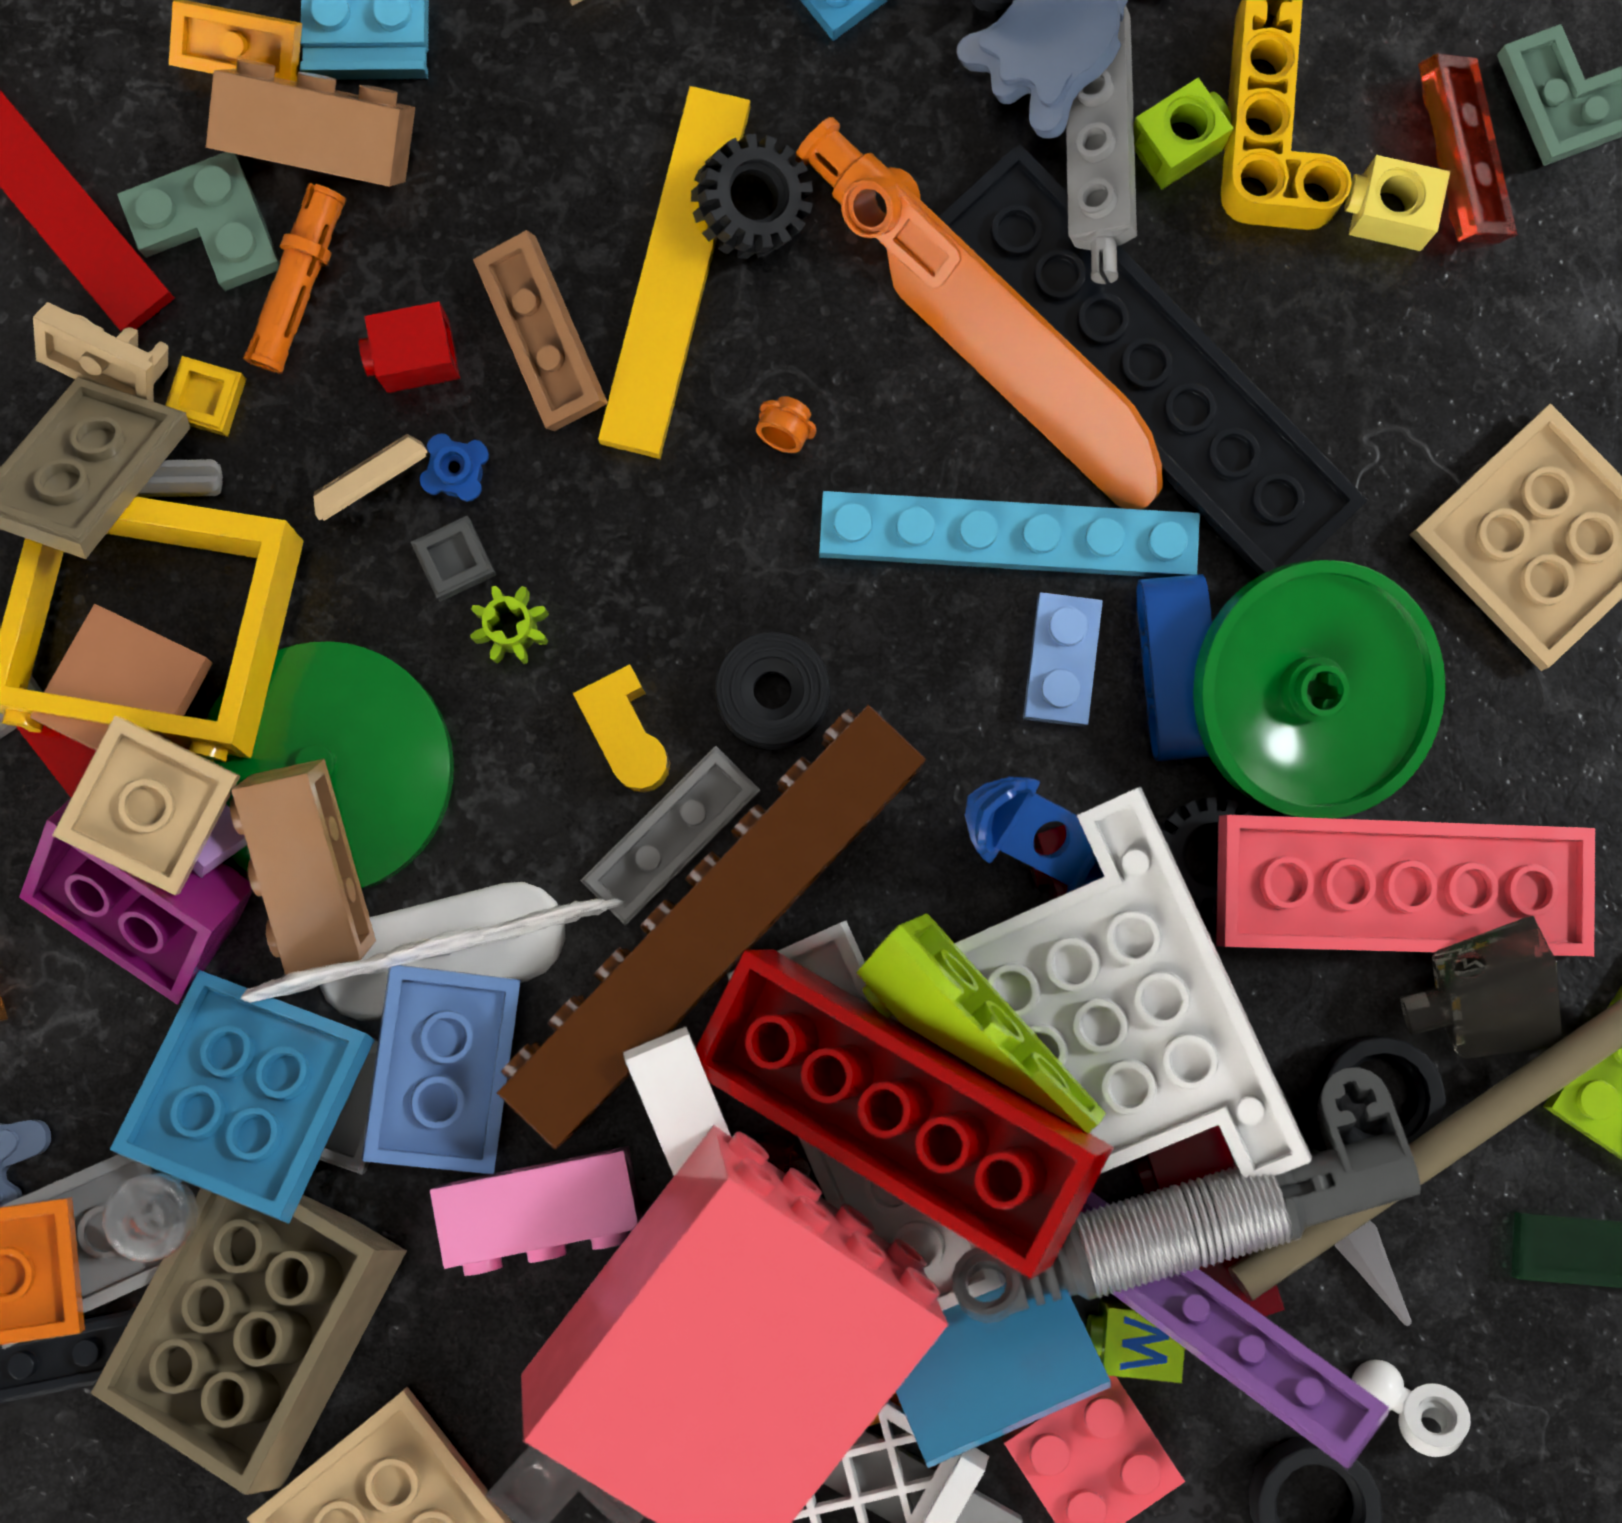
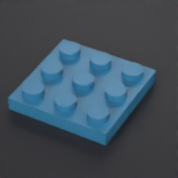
M198 970L110 1150L289 1224L375 1040L367 1033L275 998L252 1003L246 1002L240 998L248 988Z

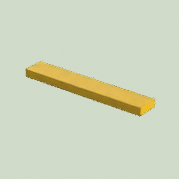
M693 86L689 88L598 438L600 445L658 459L661 458L717 241V236L708 241L702 234L709 228L705 220L696 223L693 212L700 206L699 202H691V191L699 184L694 179L698 170L705 165L704 162L726 142L734 138L739 141L744 136L750 112V100Z

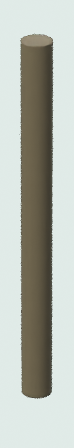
M1622 998L1409 1143L1417 1167L1420 1186L1621 1049ZM1398 1201L1307 1227L1300 1239L1291 1240L1290 1243L1285 1242L1284 1245L1278 1244L1277 1247L1272 1245L1271 1249L1265 1247L1264 1251L1259 1249L1257 1253L1252 1251L1251 1255L1247 1254L1229 1266L1228 1271L1241 1292L1252 1302Z

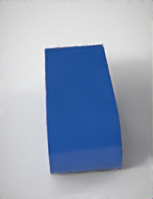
M1203 574L1139 579L1136 590L1137 616L1149 735L1154 759L1156 761L1210 757L1198 731L1193 702V681L1196 662L1206 633L1212 624L1206 579Z

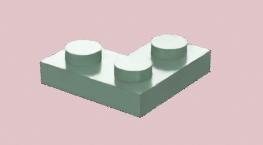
M1562 24L1508 43L1497 54L1498 60L1544 166L1622 137V66L1585 80Z
M224 152L117 194L138 250L145 258L201 237L218 283L225 291L276 272L279 268V257L237 154Z

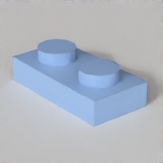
M1039 593L1037 596L1023 720L1086 727L1088 725L1103 600Z

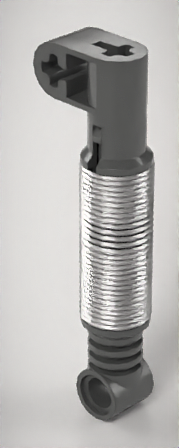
M1359 1067L1344 1068L1334 1073L1325 1083L1315 1107L1317 1126L1326 1150L1311 1154L1310 1163L1280 1175L1274 1176L1270 1174L1267 1177L1263 1174L1262 1177H1259L1256 1174L1254 1178L1249 1175L1247 1179L1241 1174L1239 1168L1235 1166L1234 1169L1228 1168L1227 1172L1222 1170L1221 1173L1215 1172L1214 1175H1205L1203 1180L1197 1177L1195 1182L1189 1180L1188 1184L1182 1182L1180 1187L1174 1184L1173 1186L1170 1185L1169 1189L1166 1187L1163 1190L1157 1189L1156 1193L1151 1191L1150 1194L1144 1193L1143 1196L1131 1197L1130 1200L1125 1198L1124 1202L1119 1200L1117 1204L1112 1202L1111 1206L1108 1204L1104 1208L1099 1206L1098 1210L1095 1208L1092 1211L1086 1210L1085 1214L1080 1211L1052 1267L1032 1279L979 1247L964 1253L956 1263L952 1274L953 1292L962 1311L974 1320L983 1323L999 1322L1013 1313L1029 1309L1027 1300L1035 1298L1037 1306L1044 1305L1045 1299L1043 1295L1050 1293L1053 1301L1061 1300L1060 1291L1067 1289L1070 1297L1080 1295L1087 1300L1097 1297L1101 1299L1102 1295L1108 1296L1109 1292L1114 1295L1115 1291L1121 1293L1122 1289L1126 1291L1129 1287L1134 1289L1135 1285L1139 1287L1142 1283L1147 1285L1148 1281L1151 1283L1155 1279L1160 1281L1161 1277L1164 1279L1167 1276L1173 1278L1174 1274L1180 1275L1181 1272L1186 1274L1187 1270L1192 1272L1194 1268L1199 1270L1200 1266L1207 1267L1209 1263L1215 1265L1216 1261L1220 1263L1224 1259L1230 1261L1232 1256L1238 1259L1239 1255L1245 1256L1246 1253L1251 1255L1252 1251L1256 1253L1259 1249L1264 1251L1265 1247L1271 1249L1272 1245L1275 1247L1278 1244L1284 1245L1285 1242L1290 1243L1291 1240L1300 1239L1307 1227L1419 1195L1421 1186L1417 1167L1388 1089L1382 1079L1366 1069ZM1344 1095H1349L1353 1104L1364 1102L1366 1105L1359 1119L1361 1131L1381 1125L1384 1134L1343 1145L1341 1137L1349 1135L1356 1123L1355 1116L1351 1111L1340 1112L1338 1109ZM988 1268L997 1270L1006 1280L1003 1294L992 1302H982L972 1297L968 1291L970 1278L975 1272Z

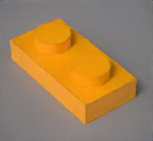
M176 0L173 1L169 65L213 74L214 70L236 69L237 59H244L274 65V77L297 82L302 23L192 1Z

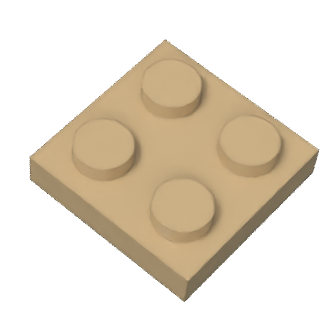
M114 716L52 836L173 895H179L232 794L231 790L236 786L240 775L120 716Z

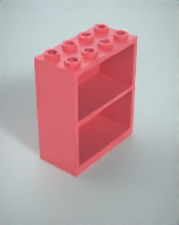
M714 1125L522 1372L524 1442L656 1523H792L945 1330L948 1322L937 1300L940 1292L928 1279L924 1271L927 1263L913 1247L897 1238L891 1244L873 1233L875 1230L873 1224L857 1209L845 1203L839 1209L820 1197L822 1195L821 1189L805 1174L794 1168H790L787 1173H784L767 1161L769 1158L767 1152L753 1139L741 1132H736L731 1137Z

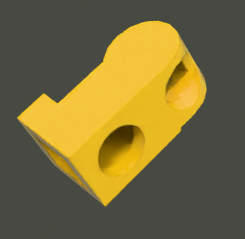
M629 664L574 692L573 695L613 773L625 787L634 792L646 793L657 789L664 783L669 774L670 761L665 748L658 739L646 733L631 704V701L646 693Z

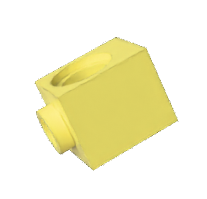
M1376 155L1363 175L1354 174L1351 180V189L1344 205L1345 212L1353 213L1349 235L1421 251L1438 232L1450 171ZM1380 193L1396 195L1402 201L1405 211L1395 212L1388 209L1382 202Z

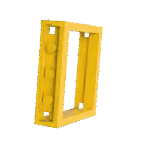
M135 497L106 533L257 558L217 722L27 690L64 552L25 538L0 629V713L4 715L2 719L3 724L23 727L29 732H42L43 725L30 718L33 711L109 725L114 716H120L148 731L166 735L171 739V742L181 747L189 748V751L211 762H214V760L226 762L227 755L252 758L304 542L286 520Z

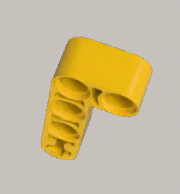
M1241 0L1235 16L1228 108L1232 117L1231 125L1234 129L1224 148L1221 201L1227 215L1235 221L1244 224L1304 230L1319 229L1328 224L1351 189V174L1346 165L1338 158L1327 154L1291 151L1303 0ZM1268 5H1270V14L1274 15L1275 18L1270 28H1263L1267 20ZM1257 59L1268 61L1273 65L1276 74L1265 75L1258 72L1253 67L1251 61ZM1252 118L1263 120L1269 125L1272 134L1259 135L1254 133L1248 127L1246 120ZM1250 177L1258 179L1266 187L1267 195L1256 196L1250 194L1244 189L1241 179ZM1313 183L1320 185L1328 194L1329 201L1319 202L1310 198L1304 190V184Z

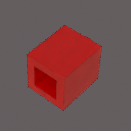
M439 301L364 316L368 337L359 339V350L363 367L367 376L376 375V378L387 393L461 379L449 318Z

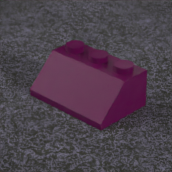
M71 797L47 819L19 898L179 1005L186 997L198 970L204 971L237 925L253 892L250 882L229 865L221 863L202 878L192 870L181 893L173 895L52 836L72 799Z

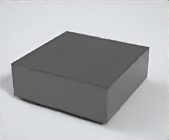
M468 516L410 542L431 588L440 602L496 576V572Z

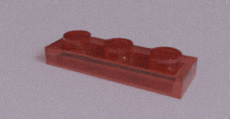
M1437 53L1419 63L1418 67L1423 85V102L1429 112L1436 143V160L1442 170L1450 171L1446 190L1450 205L1449 218L1455 229L1458 242L1498 244L1516 236L1517 231L1478 59Z

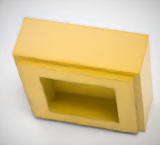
M181 356L165 406L186 412L191 427L228 437L246 378L242 373Z

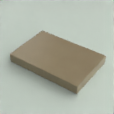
M77 377L0 467V529L86 559L188 432L190 425L186 412Z

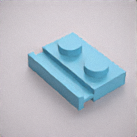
M301 0V45L303 47V58L300 61L301 72L328 76L337 80L428 79L429 0Z

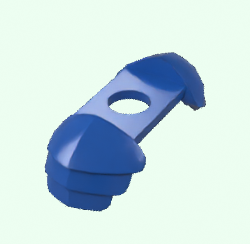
M1007 777L986 783L968 795L965 817L970 840L985 861L991 863L999 851H1002L1067 884L1066 893L1104 877L1077 814L1035 793L1040 784L1038 780ZM1057 821L1063 823L1066 829V838L1061 848L1049 855L1036 853L1033 840L1037 830L1048 822Z

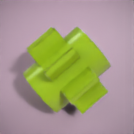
M493 586L492 596L494 600L485 608L480 605H472L471 610L482 620L483 628L475 630L470 635L471 639L476 644H484L492 640L494 644L490 650V659L497 664L504 658L506 652L515 653L519 660L526 664L528 663L526 649L533 642L541 645H547L548 643L545 635L537 630L536 622L544 620L549 616V613L544 606H536L530 610L527 609L526 605L529 602L530 592L524 586L517 590L515 597L504 596L497 586ZM512 612L518 620L522 621L516 624L518 635L508 639L501 630H496L504 626L502 616Z

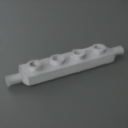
M1126 5L1124 7V19L1120 21L1117 36L1121 47L1108 68L1078 93L1070 108L1066 125L1068 236L1076 248L1091 250V280L1098 284H1106V277L1110 283L1118 279L1117 246L1137 236L1131 16Z

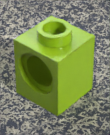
M1198 77L1136 117L1134 121V151L1161 190L1223 150L1234 129L1231 125L1232 117L1229 108L1219 94L1214 91L1209 93ZM1178 122L1187 123L1197 131L1199 138L1193 140L1182 139L1173 132L1171 125Z

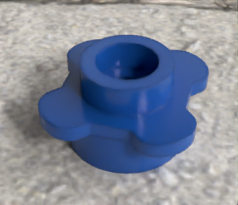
M443 433L434 435L427 443V450L431 455L427 470L420 475L422 488L430 495H437L443 492L449 496L459 497L465 502L475 500L482 491L480 484L483 474L482 465L489 459V452L486 446L478 440H472L466 444L452 441L448 435ZM453 462L460 464V470L456 473L449 471V465Z

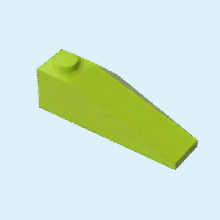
M928 913L899 925L856 972L866 983L862 988L865 997L883 1016L889 1018L893 1014L903 1025L1085 1133L1089 1134L1106 1115L1104 1110Z

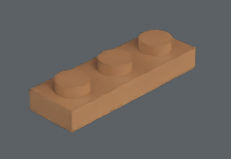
M524 231L474 258L475 266L545 428L556 431L608 404L536 236L528 231Z

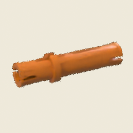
M309 183L307 185L302 206L291 233H285L282 238L280 248L284 252L259 316L253 338L243 357L250 364L273 373H283L290 346L297 333L315 279L321 266L328 265L332 254L328 250V246L336 222L346 203V198L336 191L318 184L313 185Z

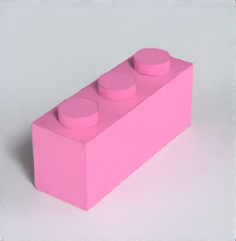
M629 1146L443 1183L430 1190L444 1269L462 1265L464 1276L500 1269L503 1267L501 1257L524 1252L527 1253L528 1263L558 1258L567 1254L565 1244L591 1239L593 1250L618 1246L624 1242L629 1235V1231H632L642 1218Z

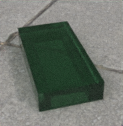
M1515 1212L1511 1277L1519 1280L1622 1288V1220Z

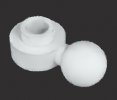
M1383 1360L1366 1361L1353 1373L1351 1380L1389 1406V1411L1393 1410L1399 1414L1398 1422L1402 1436L1419 1453L1431 1457L1449 1455L1460 1446L1470 1428V1413L1464 1400L1452 1389L1440 1384H1424L1410 1391L1404 1387V1381L1400 1372L1392 1364ZM1430 1417L1436 1420L1442 1432L1433 1433L1428 1431L1423 1426L1421 1418Z

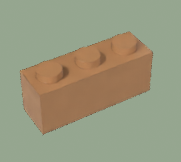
M237 59L236 69L214 70L206 148L389 187L406 182L416 107L397 103L398 92L380 87L360 85L359 95L335 90L337 79L306 72H298V79L295 82L274 77V65L244 59Z
M325 758L251 774L231 790L233 797L230 800V815L235 830L239 835L245 836L251 856L248 863L249 881L254 893L258 897H263L269 918L266 924V938L271 953L275 957H280L285 975L316 967L361 960L376 942V938Z

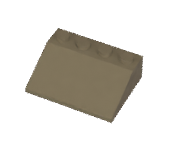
M200 1188L170 1245L181 1242L187 1243L174 1254L163 1257L91 1394L245 1495L283 1488L407 1250L355 1219L305 1195H302L288 1224Z

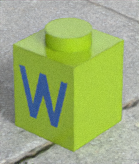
M1101 1298L1099 1314L1088 1316L1086 1330L1109 1376L1182 1383L1185 1348L1121 1300Z

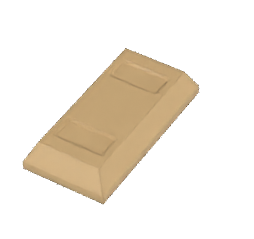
M405 434L316 490L313 495L316 517L318 520L323 519L325 521L426 457V447L421 441L409 434Z

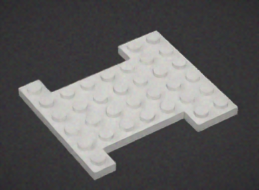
M1138 787L1077 815L1104 877L954 944L1106 1113L1099 1125L1090 1132V1134L1114 1147L1101 1173L1217 1125L1220 1126L1237 1166L1246 1179L1249 1175L1254 1178L1256 1174L1259 1177H1262L1263 1174L1267 1177L1270 1174L1274 1176L1280 1175L1310 1163L1312 1156L1142 788ZM847 921L838 923L777 951L872 1006L862 991L866 983L856 973L865 961ZM734 971L727 974L729 981ZM893 1014L890 1016L891 1018L899 1022V1020ZM799 1138L827 1202L838 1209L844 1203L854 1207L873 1224L875 1228L873 1233L890 1244L897 1238L913 1247L927 1263L924 1271L928 1279L940 1292L937 1300L942 1311L958 1305L959 1303L953 1292L952 1274L956 1263L963 1254L977 1246ZM990 1268L981 1269L970 1278L968 1291L975 1298L1002 1287L1006 1280L997 1270Z

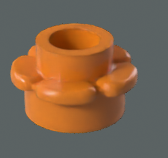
M782 396L777 401L767 400L761 404L760 420L756 426V432L767 445L781 452L798 453L801 451L806 439L811 440L815 437L816 426L812 421H809L811 412L802 402L791 397Z

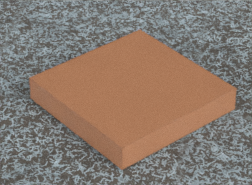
M94 604L44 693L184 716L213 663L201 654ZM34 711L30 718L95 751H97L110 726L109 724ZM155 733L169 741L171 740L164 734Z

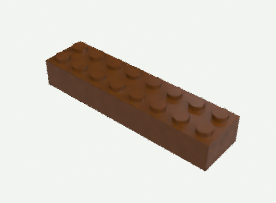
M867 705L858 716L850 709H847L823 734L822 738L824 740L821 744L826 749L818 758L811 763L802 756L778 781L777 785L779 788L777 790L782 795L766 811L759 803L756 804L736 824L731 832L738 841L728 852L720 858L711 851L690 872L685 880L693 888L677 905L665 899L644 920L640 928L647 936L632 952L627 948L619 947L598 968L593 976L601 984L587 999L582 994L578 997L576 995L572 996L552 1016L547 1024L555 1032L542 1046L537 1041L532 1045L526 1044L501 1070V1073L508 1081L497 1094L552 1148L556 1149L569 1140L631 1075L623 1052L671 1033L741 959L744 951L750 950L920 771L926 758L871 706Z

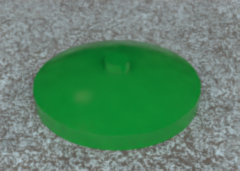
M1309 560L1283 565L1263 573L1236 592L1220 610L1206 633L1196 662L1193 681V702L1198 731L1208 755L1221 775L1236 790L1258 805L1279 813L1304 818L1335 819L1347 817L1374 807L1393 795L1414 775L1432 747L1440 726L1445 701V671L1441 649L1435 632L1419 605L1403 588L1385 575L1362 565L1337 560Z
M331 641L309 642L280 649L276 654L252 758L227 755L226 762L214 760L213 763L240 775L237 786L251 774L325 758L361 889H368L386 881L413 862L434 837L443 820L449 804L454 776V758L447 726L440 710L425 688L410 673L394 661L377 652L357 645ZM225 689L217 698L206 720L217 722ZM231 794V796H230V798H229V800H228V802H227V805H228L229 807H230V800H231V798L233 797L232 794ZM246 845L232 855L231 858L248 872V863L251 856Z

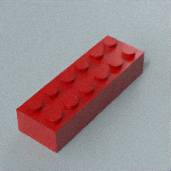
M774 949L744 951L696 1047L700 1062L711 1084L1030 1279L1052 1267L1114 1148L1096 1136L1085 1133L891 1017L883 1016L874 1007Z

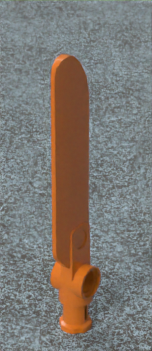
M833 117L822 121L801 143L796 152L795 160L798 163L803 161L805 166L810 165L834 188L832 196L841 204L844 221L852 232L860 237L876 238L887 248L893 288L900 298L1116 505L1123 509L1138 510L1147 507L1158 497L1163 488L1162 463L1153 434L1133 403L920 200L918 185L909 173L899 168H887L872 153L863 155L839 132L840 123ZM876 192L885 200L886 214L877 205Z

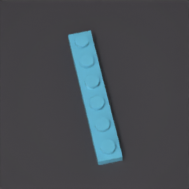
M823 491L819 558L1158 578L1197 575L1200 513Z

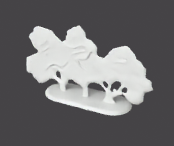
M525 882L501 883L370 917L376 942L361 960L292 972L282 978L273 979L257 987L246 989L240 999L252 1003L269 998L292 995L320 986L326 1001L340 1014L359 1021L380 1020L382 1018L389 967L407 965L514 978L521 980L520 983L527 982L546 973L559 958L566 940L565 924L576 922L584 916L600 915L607 909L621 906L625 901L620 899L606 901L603 899H593L584 902L574 901L570 904L559 906L542 888Z

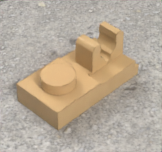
M49 302L33 316L36 361L73 379L80 377L154 402L153 384L168 367L167 344L160 341L152 351L146 352L138 348V330L128 327L117 337H114L104 332L103 328L93 324L87 318L72 314Z

